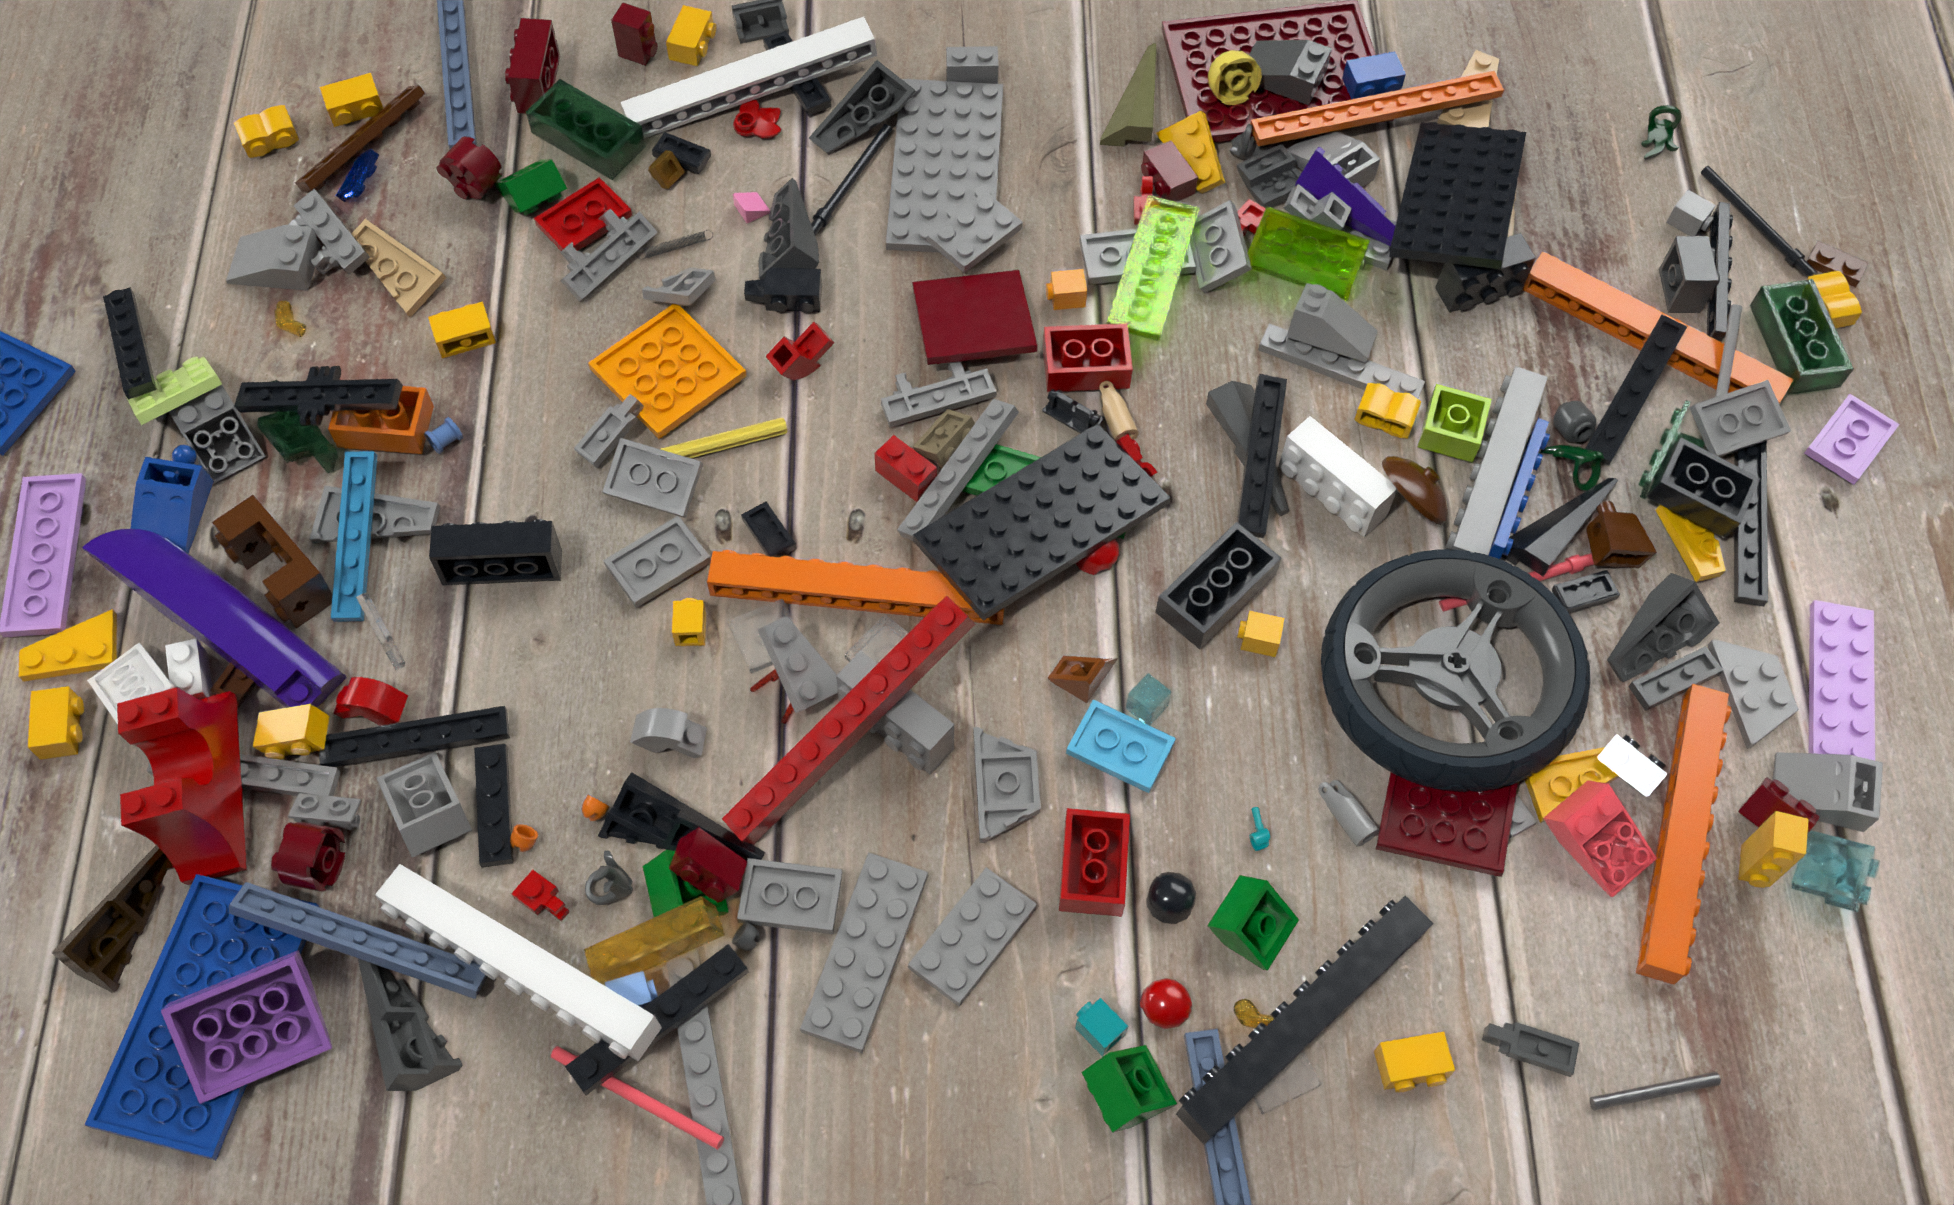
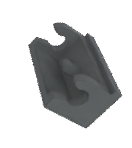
M756 0L732 5L733 22L740 44L765 39L785 30L789 34L786 22L787 15L782 0Z

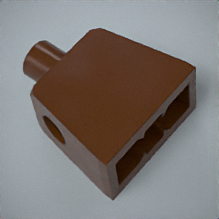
M1612 501L1602 502L1596 507L1598 516L1586 528L1595 566L1640 568L1657 553L1635 514L1617 512Z

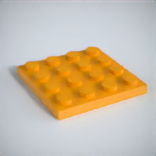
M674 303L588 362L590 370L622 402L631 394L644 405L637 418L658 439L747 376L746 370L681 306Z

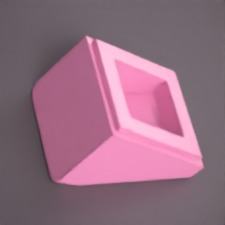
M757 192L733 194L734 206L746 223H750L770 213L769 208Z

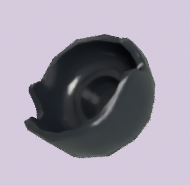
M1164 872L1156 876L1152 881L1146 898V904L1152 916L1162 923L1177 924L1190 916L1195 905L1196 891L1192 881L1182 874Z

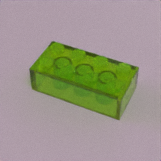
M1267 206L1248 250V256L1253 270L1304 287L1306 283L1321 285L1327 290L1333 291L1341 299L1348 301L1365 259L1370 240Z

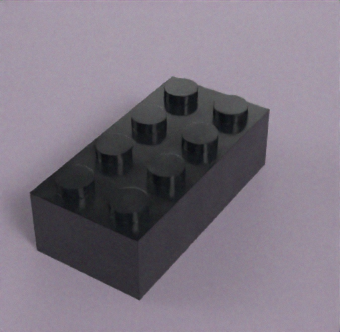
M536 519L532 522H515L509 520L502 523L487 524L484 522H474L465 525L445 523L441 526H431L429 559L442 586L561 581L562 548L552 521Z
M1236 522L1159 595L1155 613L1198 649H1201L1277 574L1281 557Z

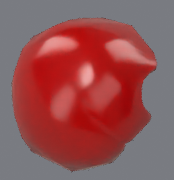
M1113 539L1075 564L1080 570L1091 575H1096L1101 570H1110L1120 556L1119 544L1116 539Z
M1164 978L1151 982L1143 989L1140 1007L1150 1023L1163 1029L1179 1027L1189 1018L1192 1001L1187 989L1181 983L1173 979Z

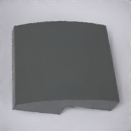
M1282 144L1236 164L1237 170L1255 201L1266 209L1287 201L1292 188L1295 187L1296 181L1301 175L1300 171L1295 167L1296 159Z

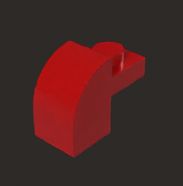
M812 322L796 341L784 336L765 357L782 376L791 380H797L817 370L821 366L818 360L835 342L819 324Z
M351 677L349 685L343 686V689L337 695V705L333 714L342 719L363 716L379 726L399 723L409 695L375 679Z

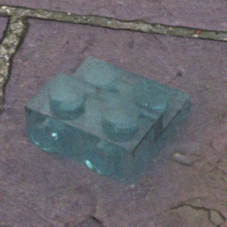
M1810 830L1807 834L1806 855L1798 861L1792 880V889L1825 897V904L1858 912L1860 904L1868 905L1872 887L1866 885L1869 877L1876 878L1879 870L1880 860L1875 859V846Z

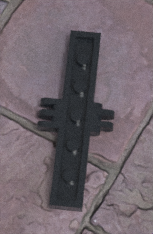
M312 366L306 381L242 382L234 407L240 413L298 411L302 426H310V424L320 426L323 416H328L330 411L394 410L397 408L403 385L398 379L340 380V366H332L331 368L329 366H321V368Z

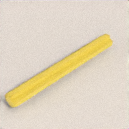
M778 418L661 448V450L694 458L786 434L787 425L784 418Z

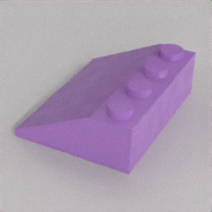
M299 950L170 1002L161 1010L199 1104L332 1049L313 984Z

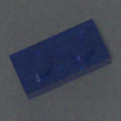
M369 149L358 156L338 190L336 196L343 202L353 197L358 198L366 188L363 184L366 178H370L376 171L377 166L375 163L380 155L373 149Z

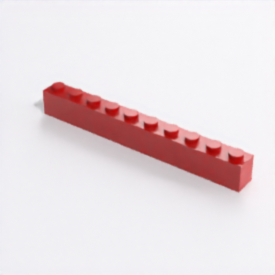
M946 595L722 820L742 842L754 845L976 624Z

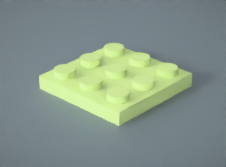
M204 356L201 358L192 357L182 364L183 367L174 372L167 370L156 376L157 380L155 381L157 390L128 400L141 425L222 385L217 374Z

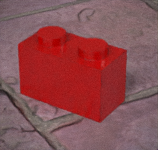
M895 435L874 453L875 471L916 502L919 501L937 476V467Z

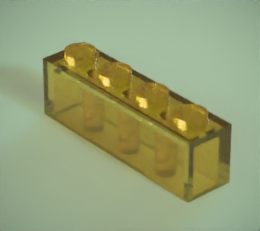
M701 896L585 948L584 952L592 979L605 986L607 981L649 970L718 939L725 934L716 906Z

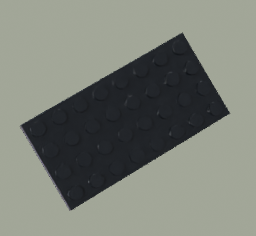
M1421 122L1390 246L1389 257L1502 269L1526 132L1514 129L1499 130L1489 127H1467L1461 124L1446 125L1437 122Z
M1097 423L914 533L913 542L984 621L1169 505L1170 496Z

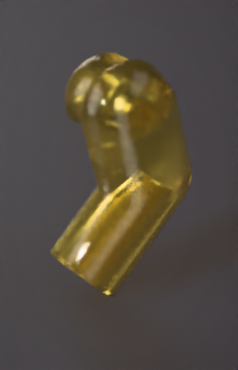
M279 301L274 310L277 327L302 337L306 331V325L294 320L293 311L291 310L292 305L288 301Z
M1248 999L1238 1000L1234 1005L1233 1011L1243 1026L1255 1029L1261 1022L1267 1026L1274 1020L1272 1016L1260 1013L1253 1002Z

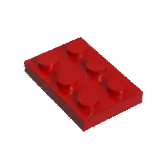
M598 177L535 217L534 220L536 226L560 251L571 242H573V247L576 251H579L608 232L604 221L599 220L606 211L611 209L619 219L624 217L627 220L633 215L631 208Z

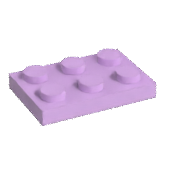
M1849 394L1804 454L1854 485L1900 424Z

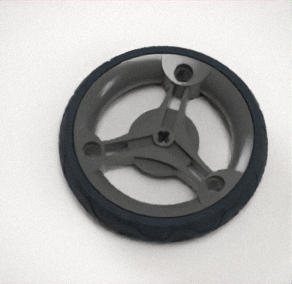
M1454 549L1420 551L1412 553L1410 556L1405 555L1391 560L1371 570L1360 578L1356 585H1353L1340 600L1329 619L1322 642L1321 670L1323 686L1328 703L1332 708V713L1340 727L1350 740L1378 765L1405 780L1430 788L1457 792H1468V790L1477 792L1509 786L1532 776V773L1539 772L1551 763L1568 746L1575 736L1576 730L1580 727L1587 708L1590 690L1588 653L1583 638L1566 608L1546 586L1534 577L1532 578L1529 573L1501 559L1481 553ZM1424 598L1466 599L1467 605L1472 612L1459 626H1446L1430 630L1422 635L1415 642L1414 646L1379 647L1372 636L1378 624L1395 609ZM1478 618L1489 623L1482 636L1471 631ZM1497 626L1507 628L1519 627L1533 645L1539 658L1543 675V686L1539 702L1530 717L1510 716L1495 692L1501 679V662L1496 650L1490 644V639ZM1391 665H1408V666H1391ZM1374 682H1392L1412 686L1423 698L1432 704L1445 709L1458 710L1476 727L1484 742H1448L1415 731L1401 722L1385 707L1373 689ZM1483 704L1485 709L1488 711L1490 716L1495 721L1494 724H1492L1491 721L1488 719L1486 714L1481 709L1480 705Z

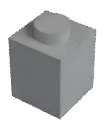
M1687 190L1673 208L1666 223L1689 236H1697L1700 230L1706 231L1713 222L1714 217L1711 214L1716 205Z

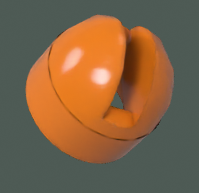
M587 795L581 809L585 818H589L590 821H597L605 816L610 806Z
M516 825L511 833L510 843L514 849L519 847L520 852L528 851L535 845L538 833L530 826Z

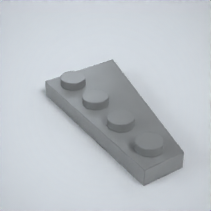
M324 487L309 539L312 543L337 542L342 488ZM375 493L371 539L431 534V526H436L440 505L436 502Z

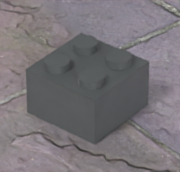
M1709 236L1675 237L1659 268L1668 313H1700L1706 302L1710 300L1715 286L1719 284L1720 271L1715 266V250L1711 247Z

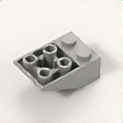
M1336 131L1308 136L1287 149L1296 159L1295 164L1303 171L1314 151L1321 147L1325 151L1323 156L1333 166L1338 163L1343 168L1341 173L1351 183L1357 182L1361 187L1375 179L1380 163V158L1364 142Z
M223 385L169 411L187 443L195 450L198 461L213 479V485L266 457L240 413L234 407Z
M1783 752L1775 754L1773 780L1776 779L1782 782L1789 789V794L1800 801L1802 799L1810 803L1816 809V814L1820 816L1818 821L1865 832L1879 820L1883 762L1841 754Z

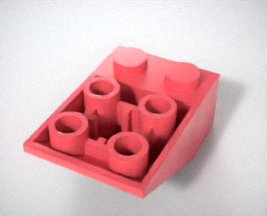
M1586 781L1543 818L1558 842L1610 897H1614L1657 859L1608 783Z

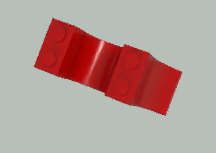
M176 687L117 703L118 734L130 745L139 747L145 753L150 762L154 777L153 786L120 794L121 826L143 835L156 844L170 860L180 882L183 884L191 885L196 874L217 878L247 870L236 694L228 691L197 699Z

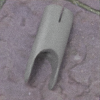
M1333 780L1330 784L1323 782L1319 785V794L1356 847L1364 845L1379 833L1377 826L1356 798L1346 790L1340 781ZM1324 787L1327 789L1326 793L1323 791Z

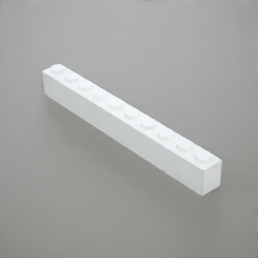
M861 17L637 97H632L622 101L621 105L636 142L786 89L794 84H800L876 57L875 38L865 18Z
M401 864L398 865L375 894L383 904L380 909L389 917L396 920L400 916L406 920L405 925L419 935L423 931L431 935L429 939L438 947L445 950L449 946L456 950L454 952L455 956L466 964L470 965L472 961L479 964V970L489 978L495 980L498 976L505 980L504 985L517 995L525 992L531 996L530 1001L540 1009L546 1011L548 1008H551L558 1012L556 1017L566 1025L572 1027L576 1023L584 1028L582 1030L583 1034L594 1042L599 1043L602 1039L609 1043L610 1046L608 1048L622 1059L630 1056L639 1061L662 1028L653 1014Z

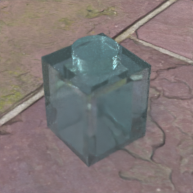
M1148 673L1128 693L1126 709L1140 721L1150 726L1168 707L1171 691Z

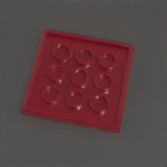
M1019 270L912 282L927 365L1038 352V344Z
M1390 772L1376 850L1502 877L1518 782L1493 790L1457 792L1422 786Z

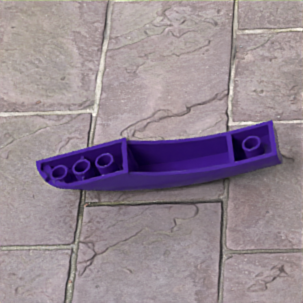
M119 529L102 534L82 547L84 551L169 620L178 624L226 661L232 663L285 708L312 704L317 708L347 678L344 673L250 598L159 534L142 529Z

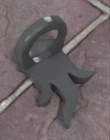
M1247 123L1245 132L1232 140L1230 153L1238 158L1247 160L1271 148H1268V145H1257L1255 138L1251 137L1252 125Z
M608 850L604 851V860L607 866H600L598 870L594 871L589 876L585 885L587 898L596 905H606L615 900L629 896L633 891L631 886L632 879L614 860L611 852ZM605 877L608 882L604 884V893L607 894L597 897L592 893V884L594 881H600Z

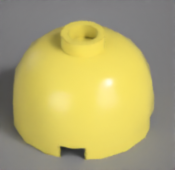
M1230 50L1222 53L1215 58L1208 72L1209 87L1215 97L1226 105H1237L1248 100L1247 95L1252 90L1256 92L1262 79L1260 66L1251 56L1243 51Z

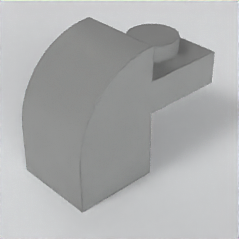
M1299 184L1292 188L1283 207L1299 220L1298 230L1315 237L1330 236L1341 230L1352 209L1333 192L1317 200Z
M667 708L648 709L636 715L630 743L654 753L670 748L692 758H697L702 755L707 727L688 720V714L678 710Z

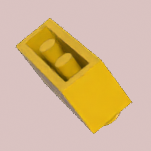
M1775 811L1741 845L1738 880L1747 881L1750 885L1759 888L1773 885L1806 855L1808 818Z

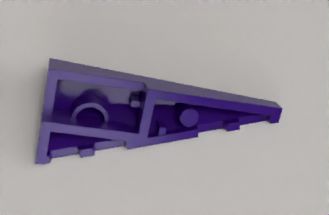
M1318 147L1296 181L1295 186L1299 184L1317 200L1333 192L1352 208L1345 222L1346 226L1391 246L1396 225L1384 215L1386 210L1357 182L1351 183L1341 173L1343 168L1338 163L1333 166L1323 156L1325 151Z

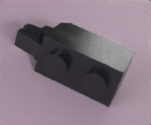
M770 268L766 271L765 279L745 281V301L764 303L766 311L820 312L822 297L821 269Z

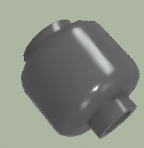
M1570 401L1558 407L1553 418V425L1568 442H1583L1593 435L1596 417L1583 402Z

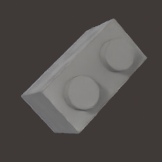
M998 46L946 47L947 81L998 84Z

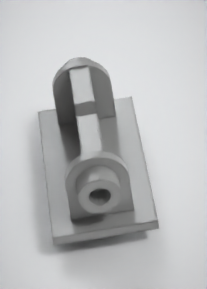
M299 793L288 818H294L295 822L322 826L329 822L330 827L352 830L353 827L358 828L360 824V815L355 814L361 799Z

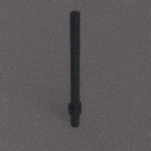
M884 124L824 207L819 208L814 214L811 225L815 236L832 219L831 214L890 135L892 128L889 125Z
M1706 166L1701 171V174L1785 256L1784 260L1792 268L1796 267L1806 278L1818 274L1804 259L1805 255L1799 249H1793L1710 166Z

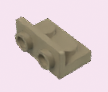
M947 409L914 444L913 448L923 457L937 461L940 469H942L975 422L972 416Z

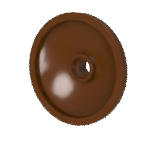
M1387 456L1382 461V467L1390 481L1404 498L1430 521L1438 525L1446 522L1448 509L1445 494L1438 484L1440 480L1438 474L1429 466L1425 469L1412 460L1397 456Z

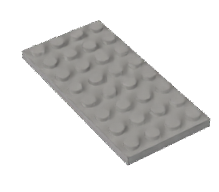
M902 79L915 89L916 92L898 111L886 250L939 252L927 242V234L984 191L996 199L1003 84Z

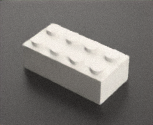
M1309 416L1286 438L1279 462L1282 472L1287 477L1297 481L1306 493L1315 496L1321 501L1329 512L1336 514L1345 521L1352 531L1358 532L1361 536L1365 537L1387 517L1397 488L1315 419Z

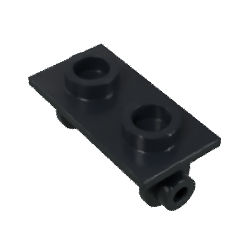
M1052 389L1047 397L1050 401L1042 409V412L1080 434L1097 423L1100 425L1104 420V417L1097 414L1096 410L1092 411L1064 395L1060 389L1057 391Z

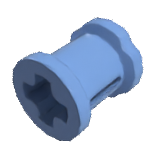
M449 417L445 418L444 423L433 431H426L424 433L425 438L438 454L442 453L443 448L454 440L463 439L460 429Z

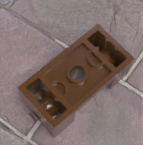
M254 495L212 522L218 531L214 535L234 564L240 561L248 570L271 553L281 563L284 562L286 564L262 581L268 590L264 596L284 623L289 620L297 629L332 604L333 594L321 573Z

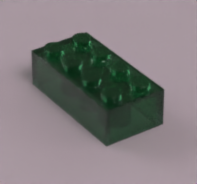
M561 79L526 111L531 133L611 180L646 147L642 125Z
M1814 279L1761 286L1751 302L1750 308L1777 370L1794 379L1787 390L1788 395L1840 388L1854 368Z

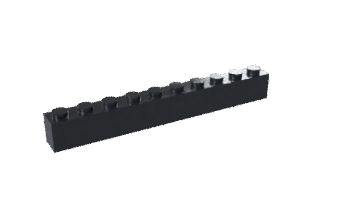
M1404 896L1398 903L1393 899L1388 902L1379 912L1383 917L1376 923L1372 919L1369 920L1358 931L1362 936L1355 943L1349 939L1336 952L1340 957L1333 964L1328 959L1315 972L1318 978L1312 984L1307 980L1303 982L1293 992L1296 999L1289 1005L1283 1001L1270 1014L1274 1018L1273 1021L1267 1026L1261 1022L1248 1035L1251 1041L1244 1048L1240 1043L1236 1045L1225 1056L1229 1062L1222 1069L1215 1065L1202 1078L1206 1083L1198 1091L1192 1087L1180 1098L1179 1102L1182 1106L1176 1115L1203 1145L1434 924L1409 898Z

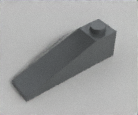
M876 60L812 133L809 139L829 155L897 113L916 91Z
M791 178L774 194L769 215L772 225L764 235L767 247L765 252L760 253L758 260L759 279H765L766 271L770 268L816 269L819 264L818 243L797 182Z
M1670 573L1650 592L1607 661L1619 680L1625 682L1652 668L1656 661L1664 657L1669 659L1677 655L1676 651L1685 646L1692 647L1700 643L1720 622L1695 581Z

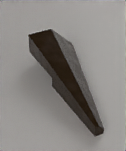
M156 845L54 949L52 954L75 974L111 993L115 992L119 988L120 983L118 982L122 972L133 956L131 952L136 940L143 933L162 889L160 885L166 871L172 866V863L163 851Z

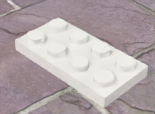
M140 643L87 680L117 724V703L175 688Z

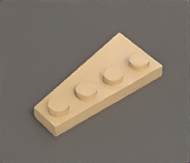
M1475 50L1461 77L1495 71L1497 75L1499 58ZM1493 99L1445 108L1439 116L1437 123L1446 125L1461 124L1467 127L1478 128L1488 127Z
M364 219L352 232V235L370 256L365 262L410 318L446 279L441 271L368 220Z

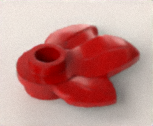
M755 99L740 106V113L736 115L733 122L735 132L741 136L774 137L781 132V128L776 124L780 118V108H760Z

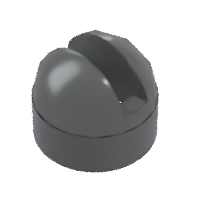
M745 922L733 936L732 944L745 951L753 950L757 946L755 942L760 940L759 931L750 923Z

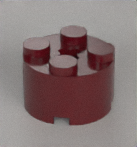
M467 136L460 138L442 157L436 169L442 177L446 178L454 186V192L460 198L481 199L502 177L503 173H499L502 166L489 148L483 144L478 147L472 143L475 139Z
M289 822L283 830V839L279 851L272 857L271 869L277 871L278 877L284 885L324 892L326 891L324 887L326 885L333 886L342 871L345 852H340V842L345 843L344 835L338 828L305 822Z

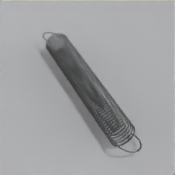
M705 231L702 234L699 232L698 234L683 236L681 239L679 237L672 242L671 240L668 243L666 241L664 244L662 242L653 254L651 252L648 255L654 247L653 245L645 255V258L676 250L679 244V249L683 243V248L693 245L696 239V244L703 242Z

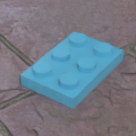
M1093 699L1066 749V754L1149 793L1175 744L1176 738Z

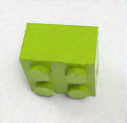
M1436 384L1428 404L1417 447L1473 463L1481 445L1492 399Z

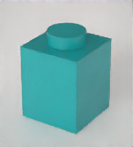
M1099 998L1094 1004L1090 1001L1087 1002L1076 1014L1078 1019L1075 1029L1102 1057L1126 1035L1128 1025L1102 998Z

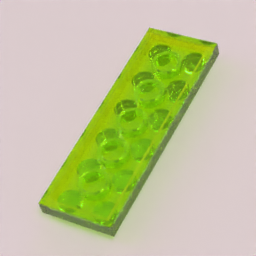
M1148 195L1106 324L1127 323L1129 334L1160 341L1199 216L1200 207Z

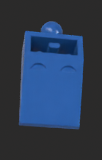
M177 446L172 452L173 461L145 457L136 481L130 529H142L159 534L188 554L214 482L202 465L194 464L197 455L191 446Z

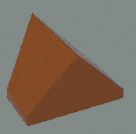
M1063 656L1048 679L1055 685L1088 703L1118 658L1103 659Z

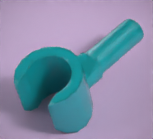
M1253 807L1251 810L1256 832L1249 834V839L1253 849L1259 851L1269 846L1270 832L1267 828H1264L1259 807Z

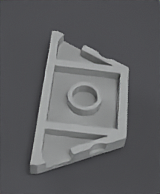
M1711 640L1708 648L1723 669L1719 677L1725 693L1729 694L1728 701L1747 749L1752 748L1781 723L1792 717L1799 710L1778 656L1719 640Z
M973 727L980 843H985L1040 813L1037 752L1023 745H1015L1011 740L1000 736L998 739L983 733V729L979 727Z

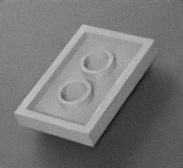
M984 191L927 234V242L963 273H966L1023 228V222L989 193Z
M1231 200L1185 224L1196 265L1195 272L1199 288L1204 293L1252 269L1236 206Z
M1769 380L1696 403L1689 408L1708 451L1718 457L1791 432Z
M620 438L602 492L606 495L686 518L703 463L695 459Z
M676 516L603 560L605 567L636 608L711 563L710 556L679 516Z
M748 858L737 916L738 923L748 922L751 925L833 934L843 875L842 869Z

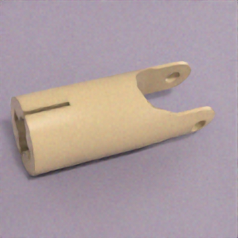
M1110 381L1102 382L1099 386L1102 394V413L1114 440L1117 441L1126 434H1129L1131 439H1136L1139 432L1124 399L1116 392Z

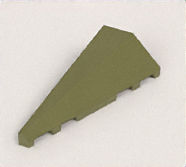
M1156 43L1149 45L1143 54L1100 138V145L1124 147L1125 140L1151 142L1154 120Z

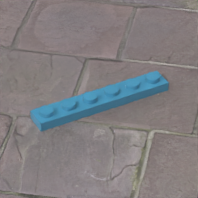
M374 451L345 452L331 619L334 622L364 621L378 457Z

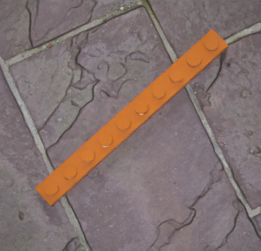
M1495 71L1252 119L1250 124L1252 125V134L1257 145L1263 146L1502 97L1504 89Z

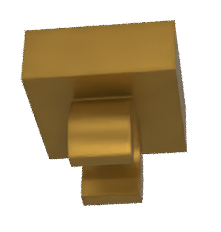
M667 150L648 169L653 179L657 180L661 188L669 189L685 173L673 152Z

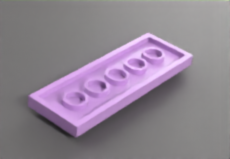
M82 473L23 477L0 619V634L3 637L56 634L66 629L86 478Z
M1817 600L1810 604L1809 753L1854 755L1875 761L1873 610Z

